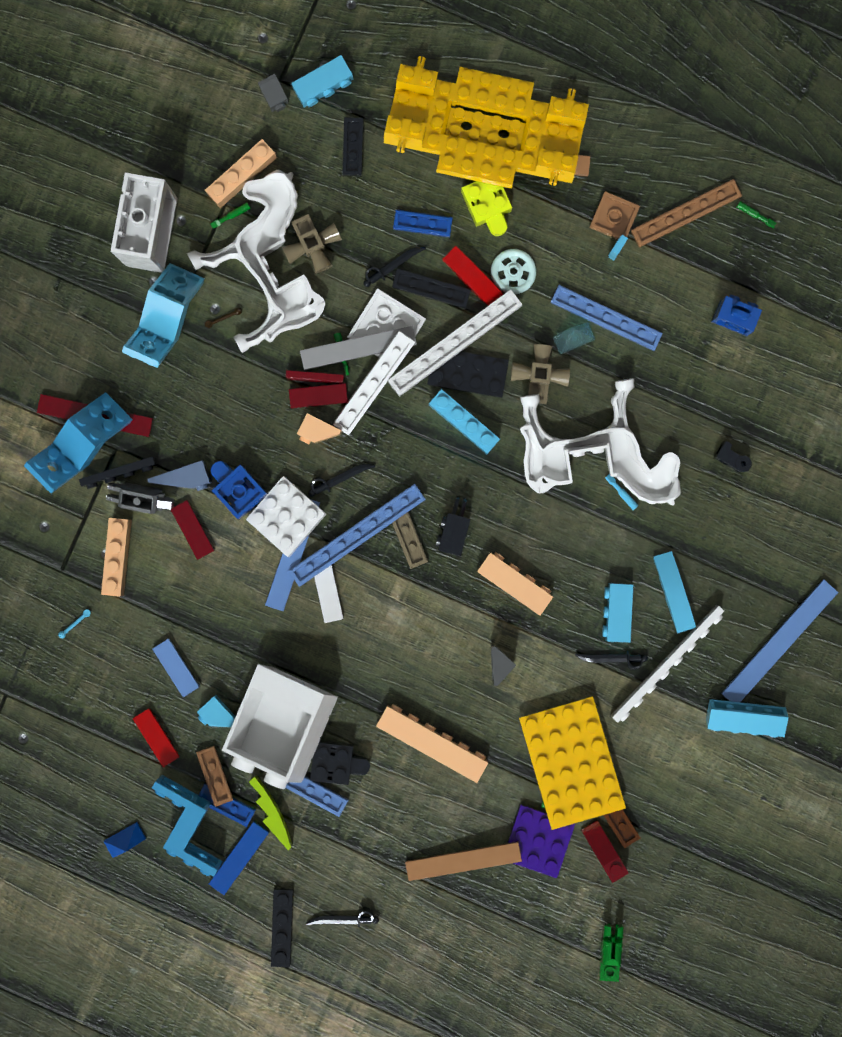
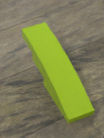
M255 775L249 783L261 795L256 800V803L268 815L264 818L263 822L285 848L289 850L292 847V842L280 809L269 790L259 777Z

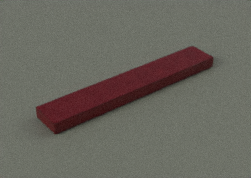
M40 394L36 413L68 420L88 404ZM127 413L133 420L120 431L150 437L154 419ZM102 414L103 418L109 419L107 415Z

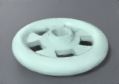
M508 249L498 254L491 265V278L496 287L502 292L507 293L509 290H512L514 294H520L528 290L534 283L536 266L531 256L519 249ZM509 257L511 262L504 266L502 261ZM518 258H521L526 263L523 266H521L519 263L516 262V260ZM511 268L517 269L515 275L510 273ZM504 271L506 278L500 280L498 272ZM523 271L529 272L527 280L521 279ZM509 281H518V286L510 287Z

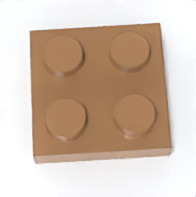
M605 191L589 228L617 240L622 235L627 237L640 206Z

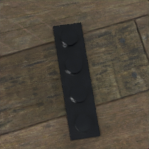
M397 269L392 285L394 289L466 309L471 292L467 288Z
M155 457L146 458L81 478L79 482L81 487L92 489L98 487V483L103 481L106 484L117 481L116 477L119 476L128 478L134 476V472L142 470V473L151 471L153 466L157 465Z
M274 888L271 967H290L293 889Z

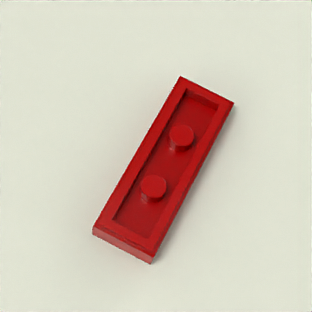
M150 708L133 718V721L162 767L180 757Z

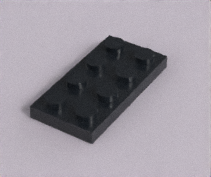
M459 352L428 376L427 385L503 398L509 360Z

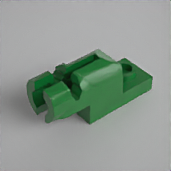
M610 923L604 924L600 952V981L619 982L623 925L616 924L615 934L611 935Z

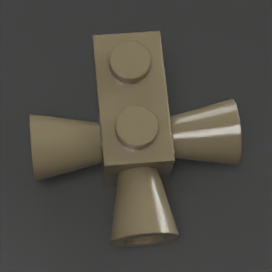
M309 214L292 221L291 223L300 243L282 247L289 264L306 253L307 257L311 256L315 274L331 268L333 265L322 251L325 250L324 244L342 240L335 224L332 223L318 234Z
M534 344L535 363L532 362L531 367L512 362L511 381L530 379L528 395L539 394V404L546 405L550 381L568 387L570 368L551 369L552 364H548V360L553 346Z

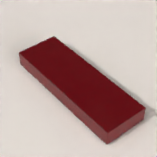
M286 370V378L288 380L344 383V375Z
M346 383L289 389L291 409L348 402Z
M186 500L173 507L171 512L197 560L214 552L215 550L189 501Z

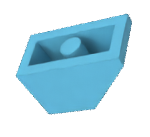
M217 695L212 697L197 711L199 714L198 719L204 725L208 724L209 726L232 727L236 718Z

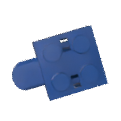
M725 296L718 304L712 323L748 336L754 332L762 310L758 309V305L747 302L746 304L741 302L737 296Z
M222 461L214 463L211 467L212 476L219 482L212 492L239 520L268 494L242 465H239L234 471L227 463Z

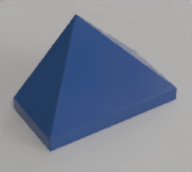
M138 822L103 842L113 858L130 850L147 838Z

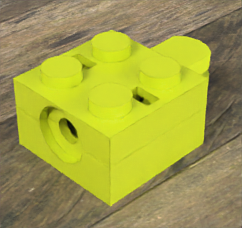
M479 181L462 187L461 193L476 227L487 223L491 234L502 236L508 226L504 215L512 210L504 188Z

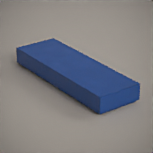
M396 210L393 230L450 238L452 217Z
M207 783L204 784L198 795L212 802L209 808L245 827L248 826L256 810L233 798V801L215 807Z

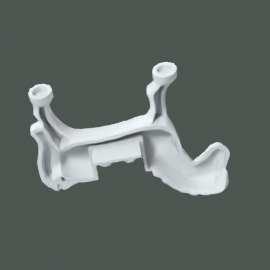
M275 170L262 179L246 182L242 191L243 195L248 200L260 202L266 206L259 217L248 224L237 235L234 242L212 253L204 254L196 250L187 253L196 270L202 266L215 268L226 260L238 259L252 273L262 287L268 302V314L262 325L253 332L233 336L242 353L250 347L258 345L264 339L272 342L281 332L301 328L320 317L325 307L324 299L311 289L305 275L277 289L276 287L279 284L273 272L269 274L267 271L270 268L264 256L275 251L285 243L284 235L286 229L289 227L297 209L298 193L292 182V172L286 174L281 170Z
M634 378L615 381L617 391L611 398L614 410L612 424L605 429L575 439L555 438L543 430L538 421L536 411L540 402L539 394L520 397L523 405V417L526 421V424L520 428L526 441L524 456L525 477L527 483L534 491L540 494L548 491L555 485L573 483L569 454L579 457L584 456L586 451H591L593 454L602 453L605 448L610 476L617 477L618 480L622 481L624 486L632 494L636 495L639 500L646 501L649 504H662L666 502L672 506L675 504L674 500L681 494L678 479L679 457L669 452L662 456L656 466L649 469L641 457L635 435L628 426L626 400L629 392L635 387ZM544 478L548 483H543L542 479Z

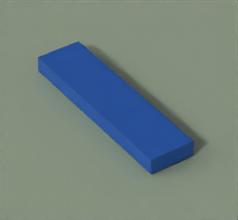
M253 821L209 885L225 895L269 834V831Z

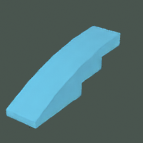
M672 551L654 556L653 560L677 633L696 628Z

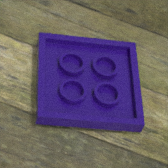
M520 804L507 843L519 841L522 862L513 864L557 878L575 823L551 830L547 813Z

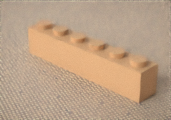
M394 704L392 706L387 705L376 727L476 783L479 781L488 765L484 754L478 751L476 753L469 751L470 747L462 742H459V744L453 742V737L444 732L442 735L437 733L434 726L428 723L425 725L418 722V717L410 713L408 716L403 714V709Z

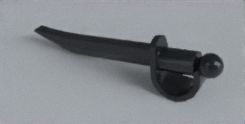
M426 247L410 249L380 270L376 267L368 268L365 271L366 280L363 283L364 286L369 287L371 283L374 284L381 278L385 281V275L414 255L426 250ZM371 269L377 271L375 274L368 278V272Z
M362 464L355 466L326 482L321 477H315L311 482L312 489L308 491V494L313 497L316 493L319 494L325 490L331 492L329 488L365 470L374 468L375 465ZM318 480L324 482L316 487H313L314 483Z
M627 651V654L621 655L575 654L579 659L591 663L627 662L629 669L634 671L640 669L643 662L648 660V656L645 654L642 656L640 654L629 655V651ZM630 662H640V665L633 667Z
M363 907L359 910L358 916H320L309 920L306 925L358 924V927H360V924H377L379 918L374 916L370 908ZM364 913L370 914V916H361V915L364 914Z

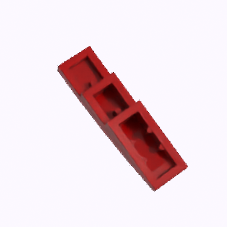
M457 246L442 259L487 307L504 295Z

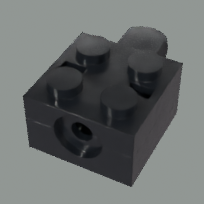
M456 496L452 514L448 513L447 517L443 516L440 527L444 529L442 535H438L435 546L439 547L438 551L461 557L471 519L463 517L467 498L463 499L459 516L456 515L460 496Z
M320 740L313 755L310 781L349 785L350 774L366 775L370 769V761L366 757L353 755L354 744Z

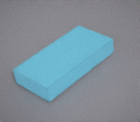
M624 235L619 237L608 258L613 261L626 243L627 237Z

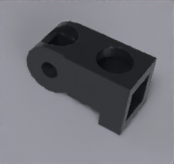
M723 441L713 458L736 472L749 471L752 466L751 459L748 456H740L730 449L732 444Z

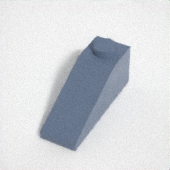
M199 461L148 479V482L152 484L197 489V491L208 488L207 484L212 483L204 461Z

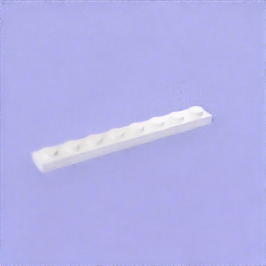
M509 290L388 380L389 384L400 397L522 307V303L512 290Z
M716 605L610 716L617 723L620 720L623 722L630 715V709L633 706L635 708L638 707L643 701L642 697L646 693L650 694L657 687L655 683L659 679H665L670 673L669 669L673 665L677 666L683 660L682 655L686 651L690 652L697 645L695 643L699 637L704 638L710 631L708 628L713 623L716 625L723 618L721 614L724 610Z

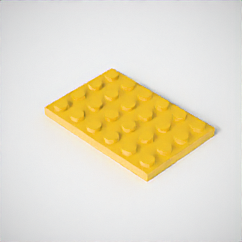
M593 696L519 717L551 830L626 809Z

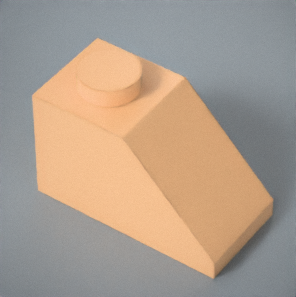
M307 413L297 435L301 436L299 440L310 444V442L318 443L339 436L342 430Z

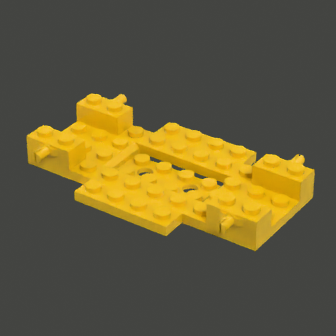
M419 56L416 66L400 64L393 103L384 132V143L397 146V152L400 153L401 148V153H404L405 148L437 154L440 155L437 173L511 189L515 171L549 178L550 185H552L554 179L553 186L557 185V180L568 183L573 182L589 104L574 100L575 89L573 91L568 89L567 98L565 99L551 96L550 103L531 100L534 82L460 67L456 83L437 80L438 72L425 69V57H422L421 62V56ZM455 105L519 118L523 119L522 121L526 123H521L519 120L503 119L500 116L484 115L481 112L465 111L460 107L451 108V106L455 107ZM463 122H469L472 125V128L470 130H464L461 127V124ZM500 130H507L509 136L501 138L498 133Z

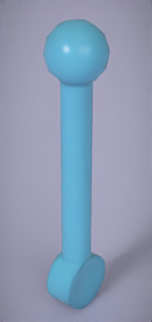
M88 609L84 610L83 615H81L64 631H60L58 636L60 638H65L66 633H68L85 617H89L91 615V611Z

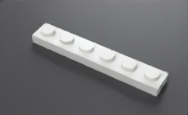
M400 330L397 332L333 422L335 427L347 435L351 433L414 345L415 341Z

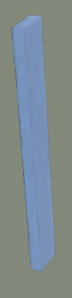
M413 484L289 570V573L298 586H302L426 499L418 487Z
M822 580L721 694L731 702H741L838 592L825 580Z

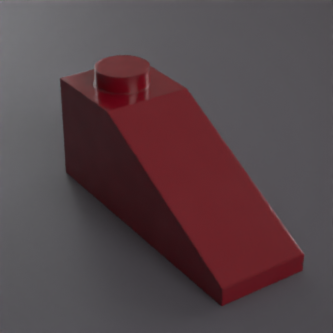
M598 820L581 829L612 883L629 874Z

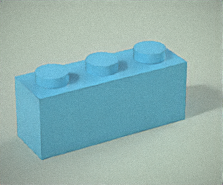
M342 55L291 84L302 106L312 107L318 103L320 98H327L335 93L334 90L349 86L352 83L353 75Z
M608 583V587H605L604 590L607 606H604L603 610L606 626L603 625L602 636L606 637L605 641L630 643L633 585Z

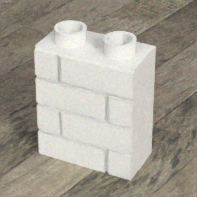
M125 173L122 186L123 194L120 197L110 252L125 266L162 273L165 270L177 196L165 179Z
M258 664L222 751L234 756L231 765L241 771L253 773L254 768L257 767L267 772L264 781L274 787L285 789L288 782L301 783L338 696L277 668Z

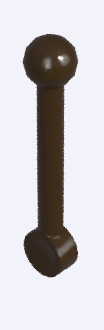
M236 308L235 311L213 321L207 320L205 327L211 328L215 323L233 315H240L242 309Z

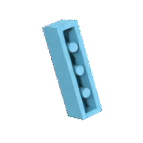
M442 389L429 403L432 409L486 455L500 440V438Z
M709 699L706 723L707 728L713 731L722 730L732 733L741 732L751 735L785 737L789 717L786 707Z

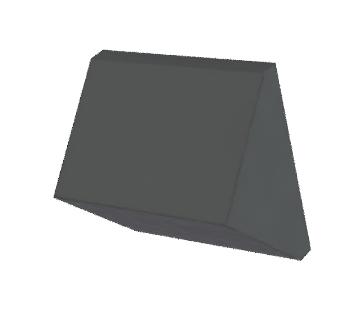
M490 645L492 682L494 686H498L516 664L495 645Z

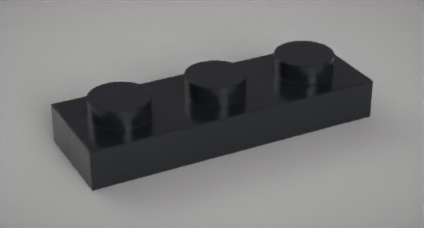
M344 117L342 175L362 177L363 118Z

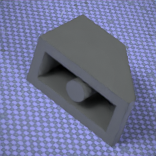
M275 74L258 82L260 91L272 112H279L286 108L288 99Z

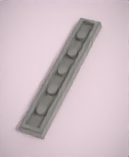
M413 326L301 350L300 354L304 370L383 353L399 330L415 341L413 346H415L417 343Z

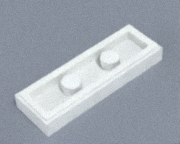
M331 565L315 576L324 623L344 619Z

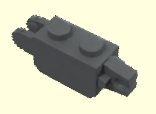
M127 482L124 484L108 483L107 485L109 490L117 491L119 495L108 494L106 495V500L118 503L120 508L154 514L157 511H162L163 509L171 510L174 507L175 499L165 497L162 489Z

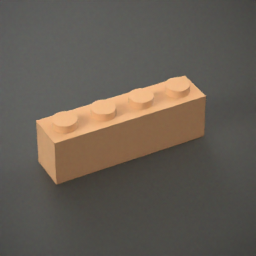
M261 139L206 188V193L221 208L243 189L246 182L253 180L277 158L275 152Z
M109 518L101 595L124 596L132 520Z
M497 552L494 554L489 553L477 572L541 616L553 598L550 595L552 591L544 585L540 588L534 584L536 580L528 574L525 577L519 573L520 569L514 564L510 563V565L504 563L503 560L505 558Z

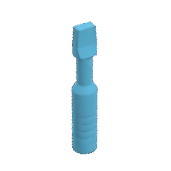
M610 474L605 477L632 510L639 506L625 489H622L616 483L614 477H611Z

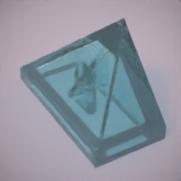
M587 322L565 330L554 336L553 340L561 355L594 341L595 337Z

